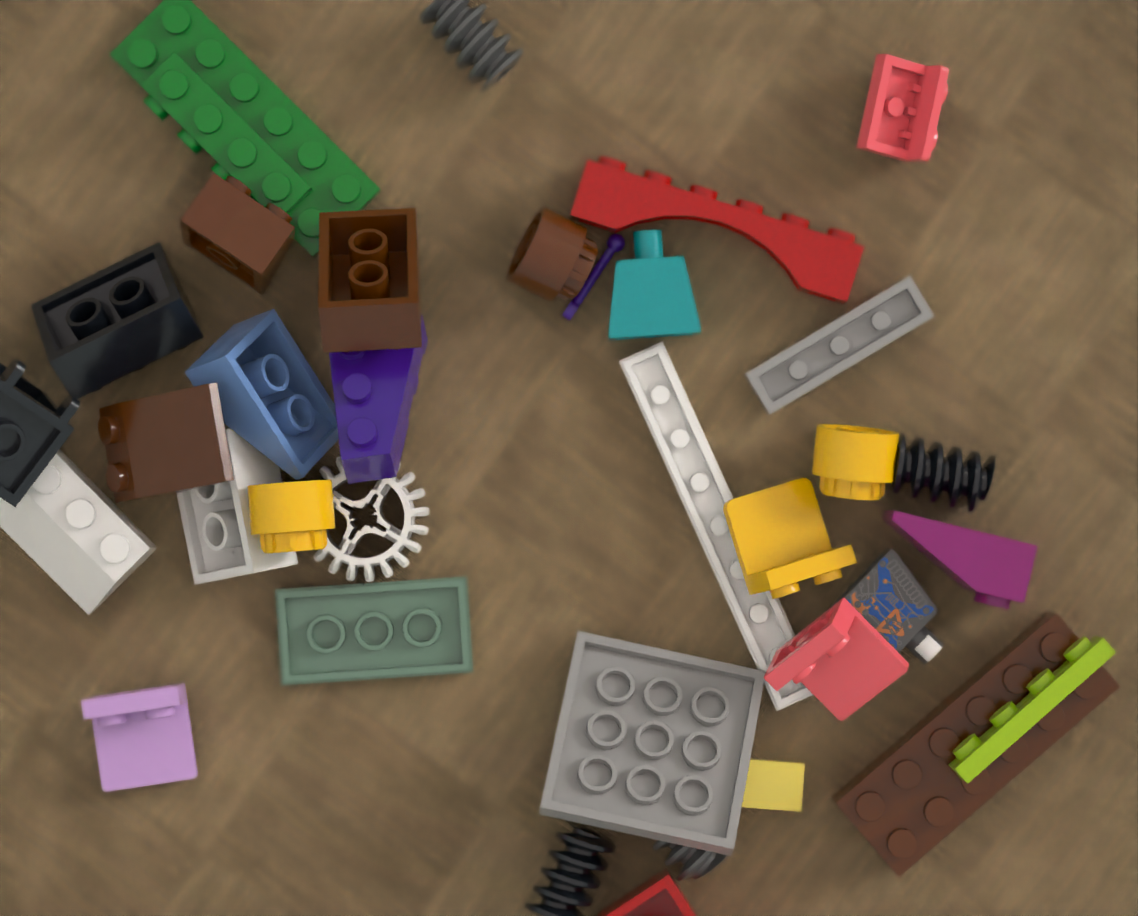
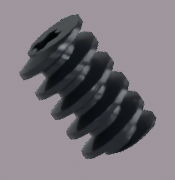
M900 433L894 469V482H892L893 493L898 494L907 482L910 483L912 498L916 499L923 488L927 487L929 488L931 503H936L943 492H947L949 507L954 508L963 496L967 499L968 512L973 513L979 502L984 501L988 495L995 471L996 457L990 455L981 467V456L977 451H971L963 462L960 447L953 446L944 457L942 443L934 441L925 453L923 438L915 437L908 448H906L905 435Z
M566 820L573 828L572 832H557L555 835L565 845V849H549L548 855L558 864L557 867H541L540 872L550 883L548 886L533 885L532 888L542 898L541 903L526 902L524 907L536 916H585L576 907L592 905L593 898L584 888L597 889L601 884V881L592 870L606 871L609 865L599 852L614 853L616 845L606 836Z

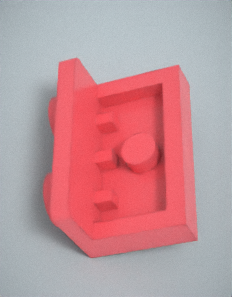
M876 54L856 148L903 162H928L938 140L937 125L941 106L948 94L947 78L949 68L941 65L925 66L889 54Z

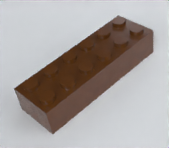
M1051 611L1044 613L831 797L833 802L898 877L903 875L1120 688L1106 669L1101 666L970 783L967 784L961 780L949 766L956 759L952 752L963 740L974 733L978 738L993 726L989 719L998 709L1009 701L1017 705L1030 693L1026 686L1033 678L1047 668L1053 673L1067 660L1063 653L1079 638L1057 613Z

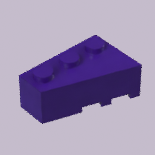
M421 315V348L329 352L340 456L348 484L397 477L409 425L410 408L418 387L420 365L428 344L423 315Z

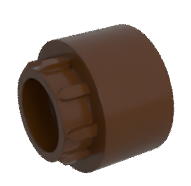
M543 206L533 217L514 253L507 271L506 281L548 302L554 300L556 296L564 300L574 299L587 280L598 254L596 242L586 238L587 228Z

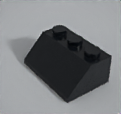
M160 242L31 304L48 361L68 393L76 399L96 392L105 385L132 372L139 371L148 364L174 351L184 349L191 343L204 337L193 307Z

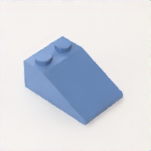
M275 309L231 326L185 371L193 386L217 382L224 424L295 480L303 478L339 439L335 404Z

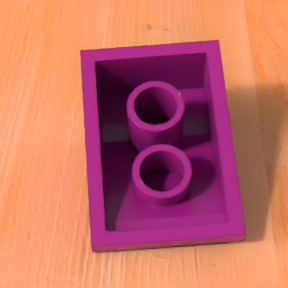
M884 510L882 520L963 589L974 591L973 601L1008 610L1011 601L1024 603L1038 548L1037 545L895 510Z

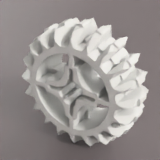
M341 456L337 457L336 465L340 470L339 474L334 475L327 466H323L319 472L326 480H332L333 504L335 509L345 516L347 529L339 546L333 541L328 529H326L327 545L324 549L318 550L313 558L319 562L331 554L334 559L329 565L328 571L332 574L337 573L342 563L348 564L346 579L350 581L355 580L358 567H364V577L367 582L375 580L374 566L380 565L382 573L386 578L393 576V568L389 563L391 559L395 558L398 564L405 568L410 562L401 551L407 547L411 551L419 553L422 549L418 542L410 539L412 533L428 534V527L415 524V516H427L430 514V509L428 507L415 508L413 500L424 497L426 493L423 488L416 489L411 493L408 492L406 486L416 478L412 472H409L400 480L396 477L380 479L365 498L359 501L352 500L335 491L347 481ZM391 487L398 494L403 505L404 525L402 530L386 520L382 513V505ZM378 495L373 504L376 512L372 515H377V523L384 526L386 531L378 526L365 525L361 530L357 531L352 539V535L357 528L353 522L357 519H352L353 511L346 508L344 503L352 508L364 509ZM369 533L378 534L394 543L387 551L374 557H358L351 554L360 540Z

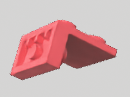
M843 597L776 651L763 678L776 691L791 680L795 684L801 682L838 720L844 721L904 675L909 668V663Z

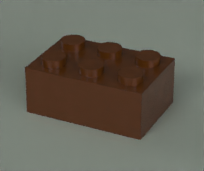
M416 207L319 213L318 310L323 353L422 347L420 255Z

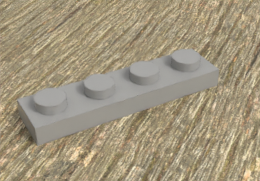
M908 276L745 373L744 376L769 416L935 316L912 277Z

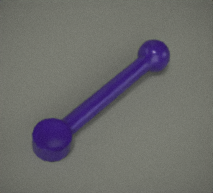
M612 234L608 237L607 249L589 274L580 292L562 314L564 318L569 321L573 318L615 252H620L624 249L625 239L622 235Z

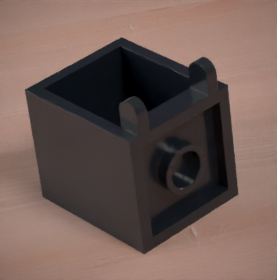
M14 359L8 367L0 362V498L14 507L18 505L75 428L69 421L80 406V401L69 395L57 407L45 391L22 377L26 365L18 359Z

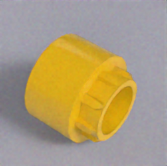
M817 424L812 474L820 476L819 489L827 496L845 499L879 500L885 494V484L894 482L899 433L864 426Z
M332 480L247 486L251 535L260 534L261 549L264 553L319 550L326 547V529H335Z

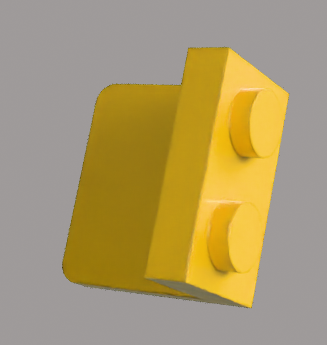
M799 478L734 498L724 504L723 511L749 595L770 591L772 599L783 597L800 591L799 581L813 577L815 585L830 582L843 577L840 568L857 563L851 544L832 549L813 485L807 478Z

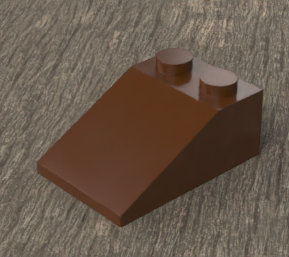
M217 382L128 400L99 408L98 434L106 449L108 460L106 480L109 489L113 492L115 503L165 496L234 480Z

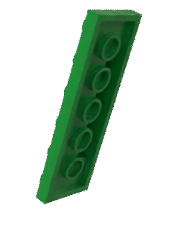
M163 0L109 54L149 94L143 102L162 121L170 115L183 127L176 135L196 155L205 149L217 161L210 168L216 175L224 180L227 176L236 178L251 190L250 197L264 207L268 203H272L284 210L292 218L290 224L295 227V240L313 258L319 254V213L363 210L381 192V189L191 0Z

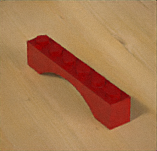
M599 156L597 162L587 160L570 213V220L615 234L636 225L662 220H692L716 225L743 236L765 251L784 270L797 291L841 305L848 301L865 247L854 243L855 235L835 228H828L827 234L808 229L810 221L791 214L783 213L781 220L762 214L763 206L742 199H737L735 206L716 200L718 192L702 186L691 184L689 191L671 186V177L654 171L645 170L643 177L626 172L627 164L613 158Z

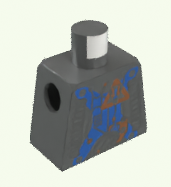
M886 548L829 607L831 608L844 597L898 653L906 647L924 665L944 646L925 626L939 610L892 548Z

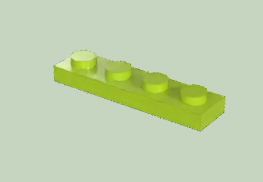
M1086 636L1079 638L1063 653L1067 660L1053 673L1049 668L1043 670L1026 686L1030 693L1017 705L1012 701L1007 702L990 717L989 721L993 724L990 729L979 738L974 733L963 740L953 750L952 753L956 759L949 766L961 780L967 784L970 783L1117 652L1103 637L1094 636L1090 640Z

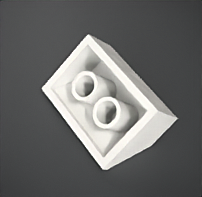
M231 428L225 429L234 480L177 493L195 585L298 564L296 551L264 553L261 549L260 534L251 535L247 486L282 483L281 473L278 465Z
M60 449L16 507L0 498V527L88 615H91L158 548Z

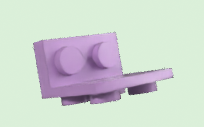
M185 683L91 696L81 700L83 719H92L103 791L110 792L190 780L198 776Z

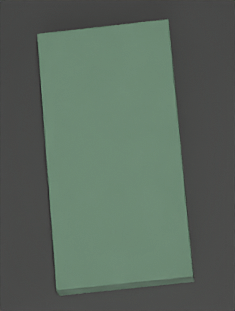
M467 576L275 589L281 685L474 672Z

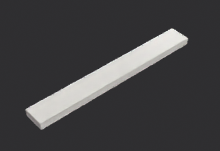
M662 341L620 360L619 364L757 670L767 671L776 651L792 639L795 634L779 598L772 599L770 591L749 595L723 511L724 504L728 500L733 499V496ZM764 680L765 688L776 711L813 695L801 682L795 684L791 680L776 691Z

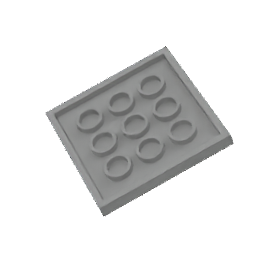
M578 631L539 814L732 856L765 679L763 677L766 671Z

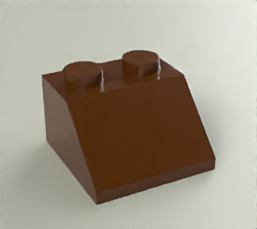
M213 173L180 219L183 243L263 295L295 239V227L290 224L292 218L284 210L272 203H268L264 207L249 197L252 193L251 190L236 178L227 176L224 180Z

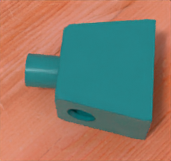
M662 230L633 232L635 259L617 260L615 263L608 341L699 335L701 333V325L684 256L663 257Z

